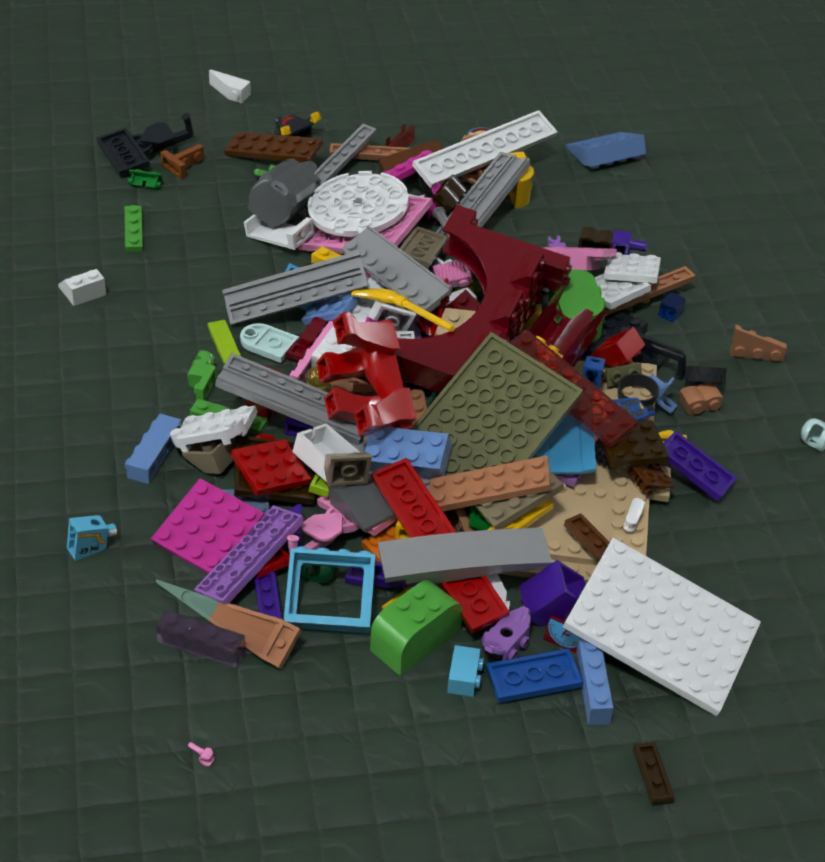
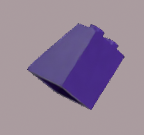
M559 560L554 561L519 586L523 605L530 609L531 622L541 627L548 624L551 615L562 620L568 618L586 583L582 575Z

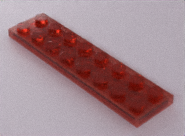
M526 329L509 342L583 389V396L570 410L569 414L608 447L614 446L638 426V421L529 330Z

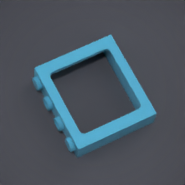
M303 546L296 547V549L291 548L284 621L300 629L370 634L375 554L368 551L354 553L346 549L329 551L327 548L310 550ZM308 564L362 568L364 570L360 618L297 614L301 566Z

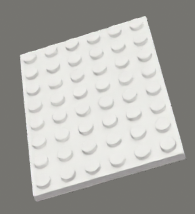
M612 538L565 621L563 628L717 716L724 705L761 621L619 540Z

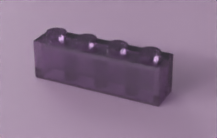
M169 610L164 611L156 624L158 642L236 668L246 652L245 635Z

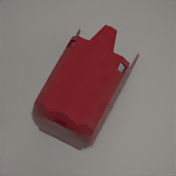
M561 286L526 336H539L546 340L545 344L547 346L553 345L559 349L558 353L563 355V358L554 369V372L566 379L597 335L596 329L606 313L602 310L591 321L594 312L585 308L572 319L568 318L556 308L564 292ZM557 314L562 317L559 323L554 321Z

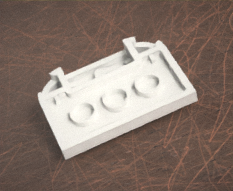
M242 406L234 410L225 409L217 413L208 412L200 416L191 415L185 418L180 428L172 430L170 436L175 448H180L182 452H188L194 443L222 439L223 444L228 445L231 444V438L238 435L245 436L258 412L255 406Z

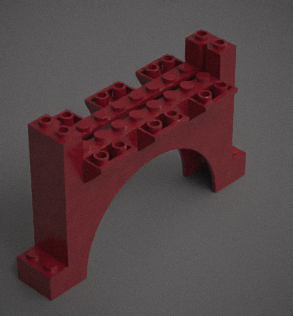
M456 205L443 228V232L449 234V240L442 253L466 265L479 280L485 296L472 317L455 328L453 332L420 339L398 338L400 349L396 352V358L401 379L441 393L490 332L514 346L515 337L522 336L520 332L523 322L527 323L530 317L533 318L536 305H539L542 301L543 295L541 292L543 287L556 292L561 286L562 289L568 287L571 279L569 277L572 265H570L571 257L477 226L478 219H476L477 211Z

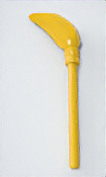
M366 288L357 289L351 293L353 297L373 299L388 305L395 304L403 309L407 308L449 332L455 330L454 325L409 302L408 298L396 291Z

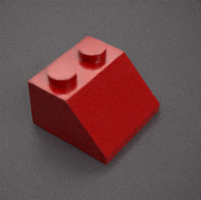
M632 327L605 340L590 356L605 359V364L612 367L624 366L633 361L631 358L641 353L640 350L645 346V343L636 329Z

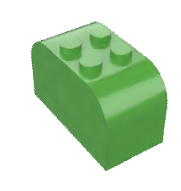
M571 270L569 277H571L568 287H564V292L556 308L570 319L587 308L594 312L591 318L592 321L606 307L605 299L601 297V287L597 286L596 280L591 273L584 270ZM549 289V292H548V300H549V301H550L551 298L555 295L556 291H553V290H550V289ZM557 314L555 321L559 323L562 317ZM603 317L596 329L598 333L592 342L597 341L601 337L602 324L605 321V317Z
M424 580L379 613L371 628L370 651L401 676L461 631V611H463V607L433 582Z

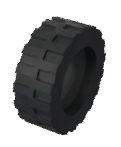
M686 366L685 381L726 383L727 368Z

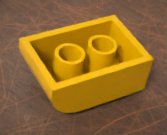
M524 152L509 153L521 159L526 157ZM531 166L508 193L515 208L525 207L530 202L531 190L533 188L532 179L534 177V169Z

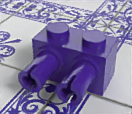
M614 230L611 249H617V252L622 253V255L633 254L630 253V250L646 252L647 241L632 239L631 232Z

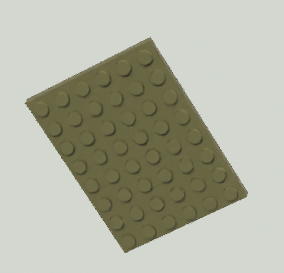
M490 332L417 420L411 430L449 434L452 449L445 476L532 459L583 396L584 391L504 339Z

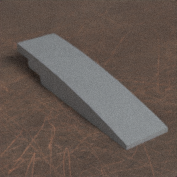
M543 528L468 531L378 542L385 583L406 580V583L409 584L430 580L437 584L552 564Z

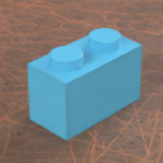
M454 646L447 693L474 697L475 688L479 689L481 675H477V672L482 671L484 658H480L481 649Z

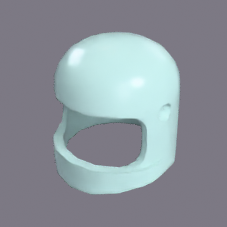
M817 418L809 419L802 427L801 439L820 452L825 449V422Z

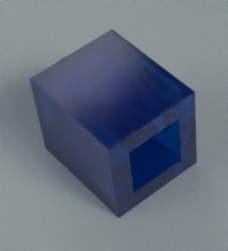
M670 292L660 303L658 316L674 323L684 311L686 298Z

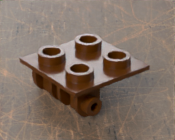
M660 464L627 467V473L642 493L647 496L653 493L654 487L676 488L671 478L661 469Z

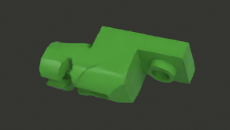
M204 350L199 351L187 373L189 386L194 388L196 400L201 399L205 401L216 382V366H213L215 363L213 362L214 355Z

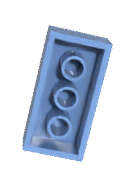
M388 427L369 435L365 452L372 455L370 472H375L407 458L420 478L431 479L445 476L452 443L449 434Z

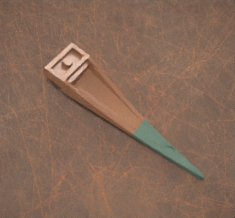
M155 580L161 587L261 659L282 669L302 632L300 628L280 618L230 603L223 604L208 596Z

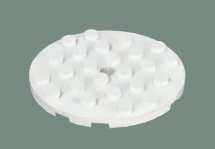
M358 171V174L350 176L346 173L329 179L314 190L315 194L308 200L309 217L313 220V224L328 234L353 237L363 232L367 225L380 233L382 230L395 225L404 216L409 206V196L406 186L392 175L381 173L380 175L372 174V171Z

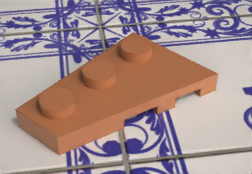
M735 324L729 356L783 362L787 344L770 337H761L756 335V332L743 330L741 326Z

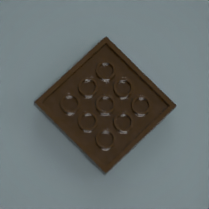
M238 435L235 438V449L277 440ZM287 442L293 450L295 442ZM297 457L310 476L311 484L314 478V471ZM234 461V496L314 504L315 493L309 492L310 484L256 496Z

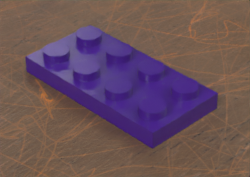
M676 430L663 443L669 454V464L716 501H719L736 481V476Z

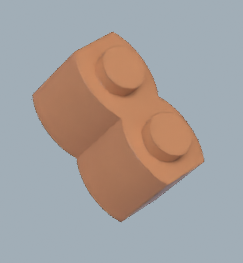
M706 382L698 386H688L681 389L678 400L686 413L693 415L700 414L703 411L717 410L722 406L723 396L713 382Z

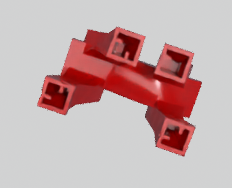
M342 312L333 321L337 343L356 348L340 354L325 352L316 362L320 384L366 376L378 396H360L342 388H333L324 397L328 419L347 420L357 423L359 436H368L388 427L411 430L413 428L412 423L416 420V414L410 388L403 387L396 358V352L400 347L394 323H391L392 320L359 322L350 312Z

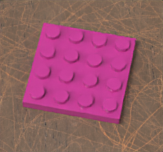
M200 478L151 537V541L153 544L209 574L237 543L241 542L244 536L250 533L254 525L265 514Z

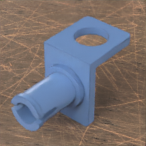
M651 373L649 377L655 380L659 386L655 402L669 413H672L677 404L663 393L675 378L672 377L668 383H664ZM663 401L669 403L671 407L667 406Z

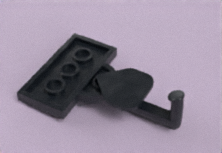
M184 113L181 119L184 121L186 129L173 133L166 123L159 122L148 126L143 134L131 135L125 127L100 136L96 140L114 169L122 177L130 174L129 169L142 170L149 167L150 162L146 156L152 152L188 140L193 137L194 132L190 114Z
M616 312L602 325L601 337L597 341L590 343L584 352L585 355L590 356L608 338L634 327L645 343V346L640 350L641 353L634 357V361L654 364L658 367L667 358L678 361V370L675 376L680 380L685 379V352L645 337L643 332L648 328V322L622 312Z

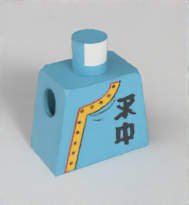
M99 515L70 518L67 549L73 559L77 561L105 550L107 537L117 535L116 526L114 523L106 525Z

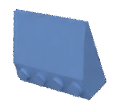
M618 132L566 144L567 149L584 166H590V169L599 168L601 164L612 165L613 161L624 162L630 157L631 159L640 158V155L646 154L644 135Z

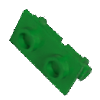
M129 169L131 178H128V184H131V186L143 187V183L146 182L145 188L157 190L164 184L162 175L157 172Z

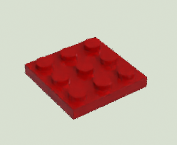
M285 439L232 450L231 456L256 496L310 484V476Z

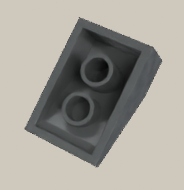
M370 475L368 484L328 486L331 505L364 532L396 517Z

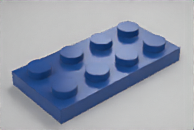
M569 648L486 664V671L498 703L577 689L583 686V680Z

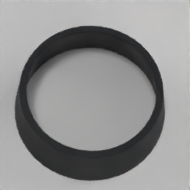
M634 373L625 375L618 381V399L629 398L621 391L625 387L641 386L649 390L653 395L650 399L640 400L643 406L654 404L659 392V386L651 377Z

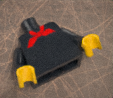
M319 111L312 113L308 119H302L296 115H290L285 118L278 116L275 120V135L312 137V125L322 119Z

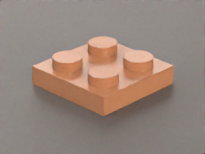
M358 378L330 382L332 388H344L352 394H356V392L367 395L368 392L376 393L371 384H367L366 381Z

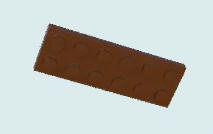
M237 132L224 149L225 156L280 161L294 158L298 162L312 161L323 145L322 139L313 137Z

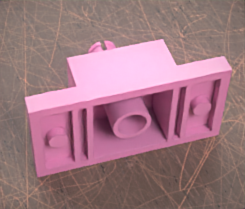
M542 247L571 257V270L600 269V260H610V256L617 255V249Z

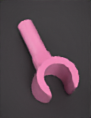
M192 742L188 744L189 748L201 755L199 757L201 764L204 766L212 764L215 758L212 756L213 751L211 748H205L204 750Z

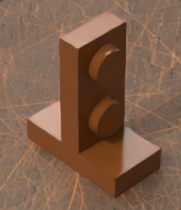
M201 144L176 155H172L167 150L161 152V165L181 180L186 178V168L204 160V147Z

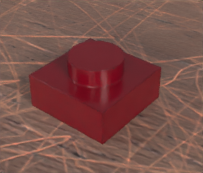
M294 342L286 352V358L299 362L300 359L304 358L307 349L311 347Z

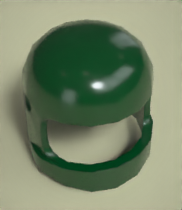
M304 564L301 566L300 578L325 584L333 579L337 566L309 565L307 571L308 564Z

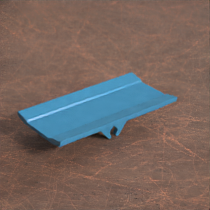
M591 386L580 387L584 391L583 396L535 454V458L548 455L550 471L553 474H587L596 472Z

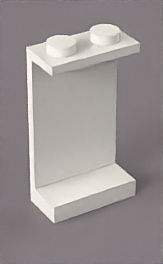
M255 214L244 222L246 237L293 250L315 234L313 220L308 217L297 226L284 223L274 229Z

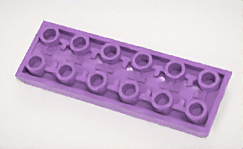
M273 505L265 516L254 525L250 533L244 536L241 542L237 543L196 586L194 591L223 604L230 603L285 544L287 536L293 535L303 523V515Z

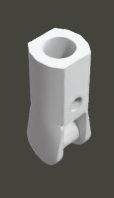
M633 498L623 525L624 530L627 532H633L640 519L645 502L640 498Z

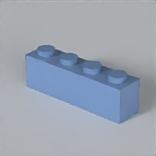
M159 414L156 420L152 421L150 429L147 433H144L142 441L139 445H136L132 456L126 460L127 478L150 484L174 446L170 432L181 427V419Z
M579 639L576 659L578 671L583 680L582 693L588 725H610L613 703L603 651L586 640Z

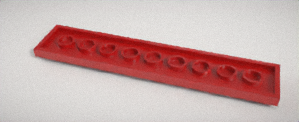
M407 458L371 473V479L410 538L457 533ZM486 576L439 583L445 593L462 605L461 618L472 634L508 617L510 611Z

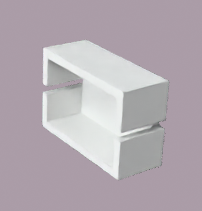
M326 423L314 427L313 430L308 429L297 433L292 452L326 481L324 471L326 454L360 451Z

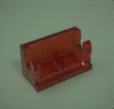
M403 124L401 132L391 141L390 136L386 139V146L406 148L414 141L415 126L410 125L409 129L406 130V124Z

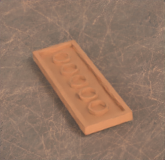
M548 455L430 479V493L442 511L551 491Z

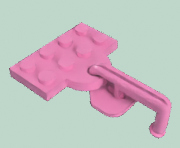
M329 495L328 497L321 496L317 499L319 507L327 510L326 514L313 515L302 523V531L315 538L303 547L311 550L324 548L341 533L354 532L360 528L331 505ZM394 517L367 532L375 536L398 519ZM296 535L287 536L289 554L291 548L296 549L298 547L299 537Z

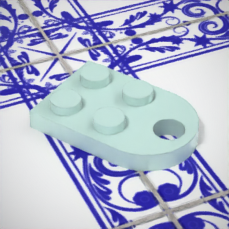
M256 323L246 326L241 331L240 342L246 350L281 363L286 358V352L294 342L299 343V337L266 324Z

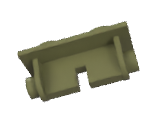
M641 363L607 368L603 372V379H607V387L618 385V381L625 375L642 374Z

